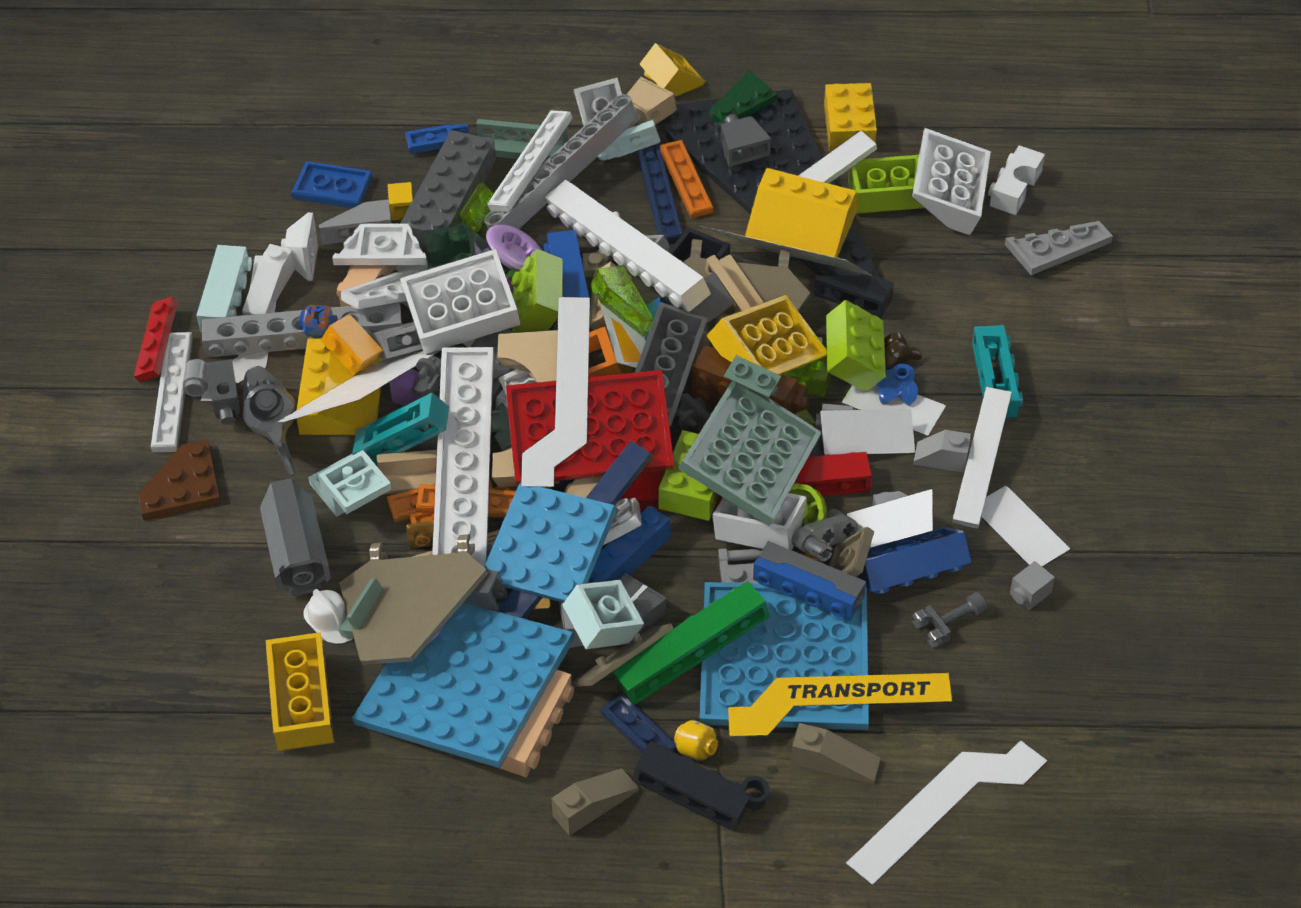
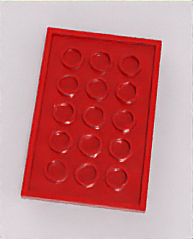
M662 370L588 377L587 443L554 467V481L603 476L630 441L644 448L653 456L642 472L674 469ZM556 381L506 385L515 485H519L522 482V454L555 430Z

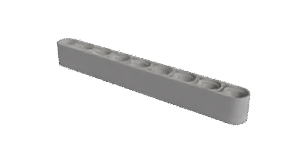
M623 94L614 98L539 167L510 212H489L484 219L487 228L489 229L494 225H508L520 229L547 204L545 195L564 180L572 181L638 119L631 96Z

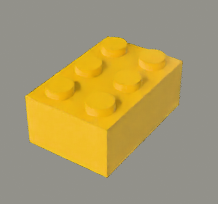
M871 83L825 84L824 108L829 152L834 151L860 131L876 143L877 129Z

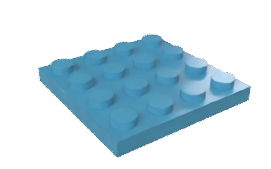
M520 482L484 568L486 570L498 571L503 581L502 584L506 588L564 603L576 585L588 583L617 508L612 504L539 486H521L522 482Z

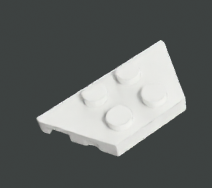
M360 224L354 231V234L344 242V249L339 254L335 253L332 258L334 265H427L426 255L421 251L419 242L413 236L409 224Z

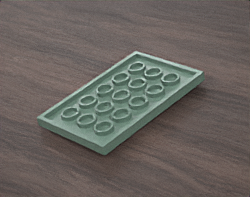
M732 381L678 469L721 495L735 506L751 514L757 520L770 526L822 432L771 399Z

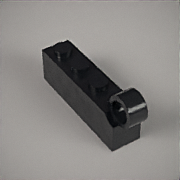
M650 741L636 764L633 775V782L733 832L736 831L747 808L751 810L763 808L767 803L770 792L768 783L761 777L751 776L746 778L743 783H734L724 778L719 772L712 769L708 770L698 765L693 759L682 757L672 752L667 746L658 745ZM750 788L758 789L763 796L753 798L746 793V790Z

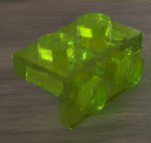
M484 183L477 185L460 213L463 221L456 230V233L461 238L469 234L475 235L481 229L487 214L492 211L487 204L494 193Z

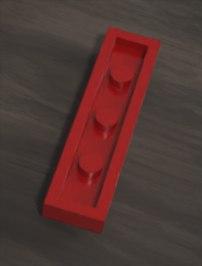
M173 297L158 300L151 307L134 373V378L139 383L160 375L178 302Z

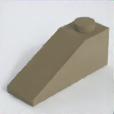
M799 723L792 745L791 764L874 784L881 758L827 729Z
M622 768L576 782L551 798L553 817L570 836L638 792L639 787Z

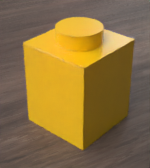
M411 182L388 184L391 221L402 220L412 203Z

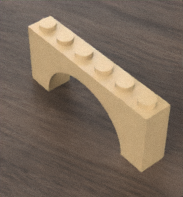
M558 330L498 334L497 358L503 368L521 370L530 375L536 382L556 381ZM512 448L503 452L493 453L492 478L498 487L519 486L515 485Z

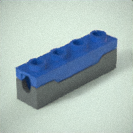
M770 541L766 543L754 562L753 580L763 586L779 590L789 597L805 601L810 606L819 607L831 612L836 617H842L851 621L865 597L866 581Z

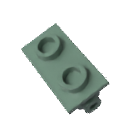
M737 355L724 374L725 378L768 398L777 394L779 389L777 384L781 379L780 375Z
M503 402L494 411L492 410L491 432H497L494 437L500 445L502 452L512 448L509 415Z

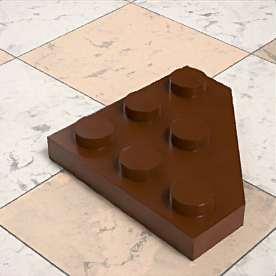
M208 439L182 444L138 493L143 520L221 504Z

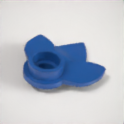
M897 364L892 369H885L886 377L875 385L879 387L878 394L881 404L900 397L906 405L911 406L918 395V387L914 382L915 372L913 368L907 364ZM906 373L905 376H899L898 374Z

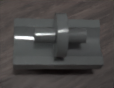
M430 356L428 359L420 358L416 363V367L419 370L418 378L411 387V391L413 394H421L423 396L430 393L438 396L440 393L441 359Z
M688 393L681 396V405L675 413L679 417L678 427L682 430L691 428L696 434H699L712 414L705 410L707 407L705 401L700 397L693 399Z

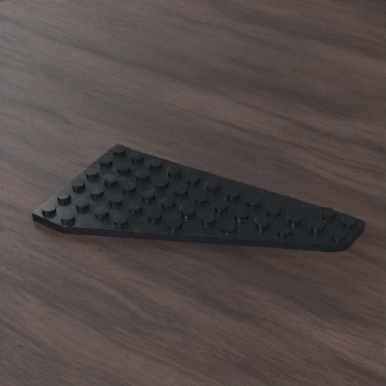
M793 89L775 91L777 93L776 102L747 116L753 117L771 138L770 156L730 167L728 166L721 143V127L709 117V109L720 99L676 104L677 110L662 120L666 138L670 142L682 140L692 162L750 215L759 184L767 168L799 176L823 158L797 105ZM834 180L831 183H829L832 185H836ZM852 222L837 258L847 260L872 276L878 277L872 259L854 222ZM800 259L817 276L867 275Z

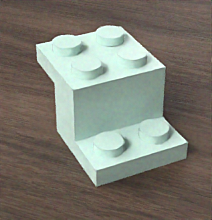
M363 450L354 455L351 454L308 477L310 485L336 517L344 512L348 514L392 490L390 481Z

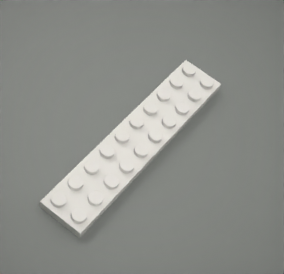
M493 347L442 348L440 399L449 406L446 431L438 434L433 555L457 553L458 536L470 534L469 544H475V552L471 556L484 567L487 562L494 351Z

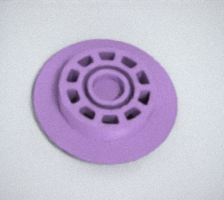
M494 225L487 231L486 238L492 250L496 249L500 262L515 271H520L528 256L531 257L536 249L542 251L540 246L529 235L515 227Z

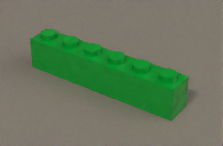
M749 581L733 588L731 592L719 600L713 601L708 607L697 614L688 617L683 623L612 671L616 684L629 701L636 705L770 618L767 603Z

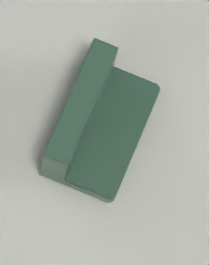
M377 578L370 579L338 629L342 637L354 638L351 625L354 630H359L381 594L383 588Z

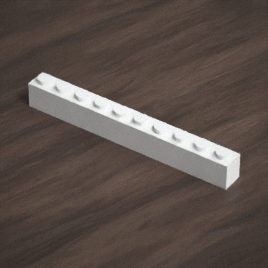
M564 180L544 196L548 203L547 210L554 218L559 217L566 227L571 226L580 237L585 236L592 246L595 247L597 245L607 257L611 255L619 266H626L633 276L636 277L638 275L648 287L652 285L660 296H667L675 307H682L689 313L711 295L704 278L569 181Z

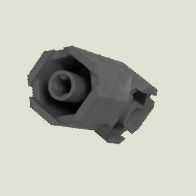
M292 478L271 482L260 506L278 591L284 592L283 589H286L293 596L313 593L315 589L319 590L322 588L321 583L325 579L326 583L331 579L313 498Z

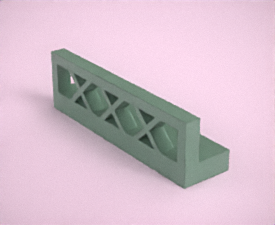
M477 119L476 123L477 136L494 139L496 157L512 159L520 157L532 139L528 134L530 132L536 133L541 126ZM483 128H491L495 133H483ZM568 128L562 133L563 141L558 140L543 162L549 159L569 140ZM513 130L518 135L510 136L506 131Z

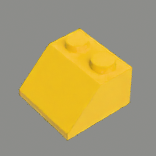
M657 43L654 44L640 63L641 67L645 70L644 75L647 78L656 82L658 86L674 93V96L703 86L706 82L682 55Z

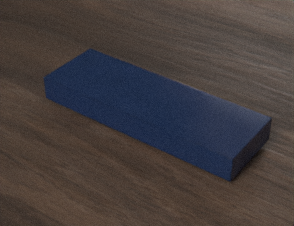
M622 693L601 708V715L642 754L650 741L658 745H665L674 753L678 751L676 744Z

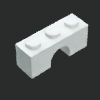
M1018 146L1014 154L1010 153L1006 167H1002L999 171L997 182H993L988 192V195L991 196L990 206L1016 215L1025 201L1027 183L1034 186L1043 170L1045 154L1022 146Z

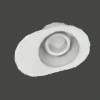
M315 589L313 596L304 609L306 622L317 633L321 632L322 638L327 642L343 644L353 639L342 637L338 631L348 615L340 594L332 590L319 591Z

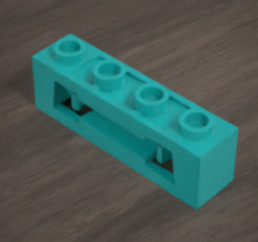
M1004 325L974 327L972 346L982 396L984 398L986 387L993 388L995 377L991 359H996V353H998L997 366L1001 384H996L995 389L1012 392L1006 418L1017 417L1019 407L1023 406V395L1017 389L1019 386V376L1013 370L1015 368V357L1009 351L1011 349L1010 335H1006Z
M430 393L356 430L352 455L363 450L374 464L377 465V455L401 453L446 431L449 406L436 395ZM429 424L433 426V428L427 430ZM423 427L427 431L423 433L418 428ZM383 448H384V449H388V448H389V450H387V451H385V452L382 453V449H383Z

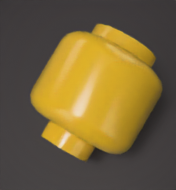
M690 720L680 725L675 733L674 741L677 750L684 756L697 761H703L717 750L716 732L711 726Z

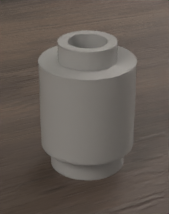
M201 359L190 360L185 364L183 388L188 395L193 397L202 396L208 389L207 362Z

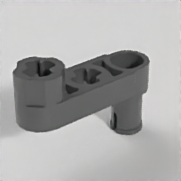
M831 509L828 511L826 519L797 529L792 535L791 541L793 546L804 553H811L824 562L832 555L829 552L832 551V545L838 544L856 533L857 522L839 510Z

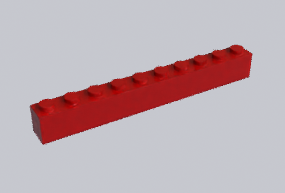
M867 452L808 457L794 484L809 485L819 491L822 496L870 492L872 475ZM666 471L640 473L620 500L624 498L629 500L635 497L640 504V514L649 505L659 512H666L667 510L659 509V486ZM719 495L715 507H718L723 499L721 495Z

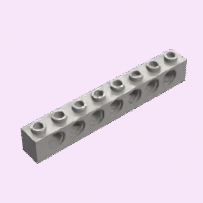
M400 302L363 309H354L351 306L331 308L333 315H337L338 320L350 314L372 338V333L402 325ZM302 310L202 319V343L206 358L305 349L307 339L321 338L308 337L305 335L304 330H300L299 320Z

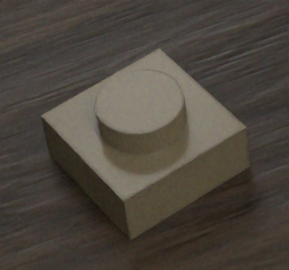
M583 253L585 277H594V272L607 264V256L604 253Z

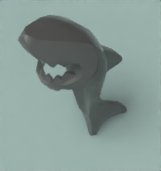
M261 366L252 367L247 370L244 376V421L256 434L267 437L273 442L289 475L294 476L296 473L286 441L287 430L293 424L294 419L285 422L278 421L296 411L295 399L265 368Z

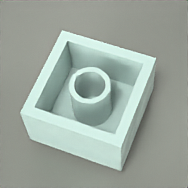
M621 580L576 585L563 603V607L585 649L629 644L644 625Z

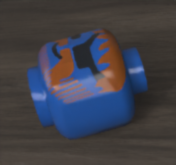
M308 305L300 313L299 326L300 330H304L306 336L322 338L328 327L338 321L337 315H333L332 309L329 306Z

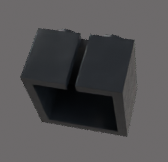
M688 227L669 250L671 255L684 262L691 257L692 239L702 240L700 257L707 259L715 255L720 260L730 255V244Z

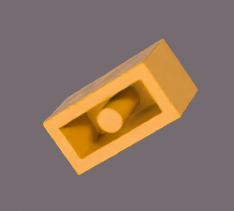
M350 314L331 324L321 338L326 347L353 376L372 366L383 351Z

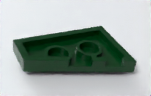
M749 70L709 109V117L721 127L725 123L726 117L731 114H735L738 119H742L776 102L777 93Z

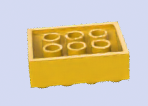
M767 168L757 190L745 237L837 258L859 207L857 192L848 188Z
M787 295L724 317L707 334L714 348L722 357L730 362L737 355L778 375L827 357L826 348Z
M307 339L297 410L354 377L321 339ZM378 357L373 365L377 364L381 360H384L385 358ZM381 387L360 400L296 418L299 434L355 435L356 430L378 419Z

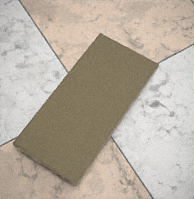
M671 624L652 626L641 634L638 632L629 644L624 645L607 658L604 656L595 660L597 665L572 681V685L574 687L594 685L674 629Z

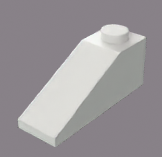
M269 244L256 269L242 310L243 314H265L271 311L295 270L292 249Z

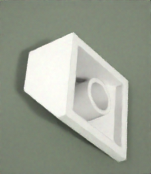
M618 78L574 89L583 126L614 98L622 95Z
M307 213L287 229L286 238L282 239L281 247L292 249L295 270L306 280L313 281L319 246L313 213Z

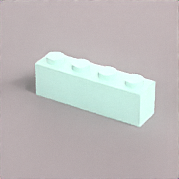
M217 245L196 315L200 332H202V319L237 316L236 308L240 307L242 301L241 291L246 288V273L251 270L252 260L247 255L246 247Z

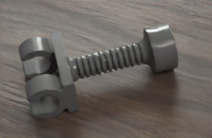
M975 592L966 597V604L941 617L938 616L930 605L926 609L918 610L912 616L914 618L912 623L917 629H922L930 623L934 630L927 635L929 637L927 642L932 648H938L944 642L950 641L951 631L947 625L970 613L978 616L987 611V605L982 595Z

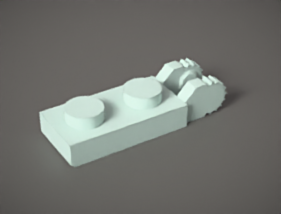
M653 120L626 129L598 156L599 160L604 161L614 157L618 158L660 143Z

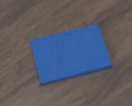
M306 161L292 190V199L354 208L362 204L373 174L372 171Z

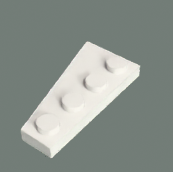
M408 268L341 291V300L354 309L407 301L400 278L419 273V271Z

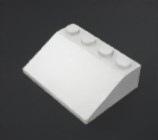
M925 128L912 197L948 228L970 235L981 218L991 151Z
M496 249L400 278L424 355L520 325L518 311Z

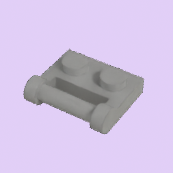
M726 548L718 549L721 583H745L749 581V583L759 584L753 580L754 563L728 565V561L755 560L763 549L727 551Z

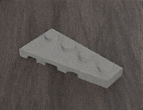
M1100 221L1070 226L1069 230L1064 231L1058 229L1048 230V234L1036 236L1035 233L1025 234V238L1016 240L1014 237H1009L1005 240V246L1029 274L1034 275L1112 242L1113 236Z

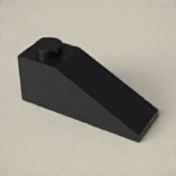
M872 275L817 276L815 278L814 296L837 304L847 300L881 319L893 299L894 283Z

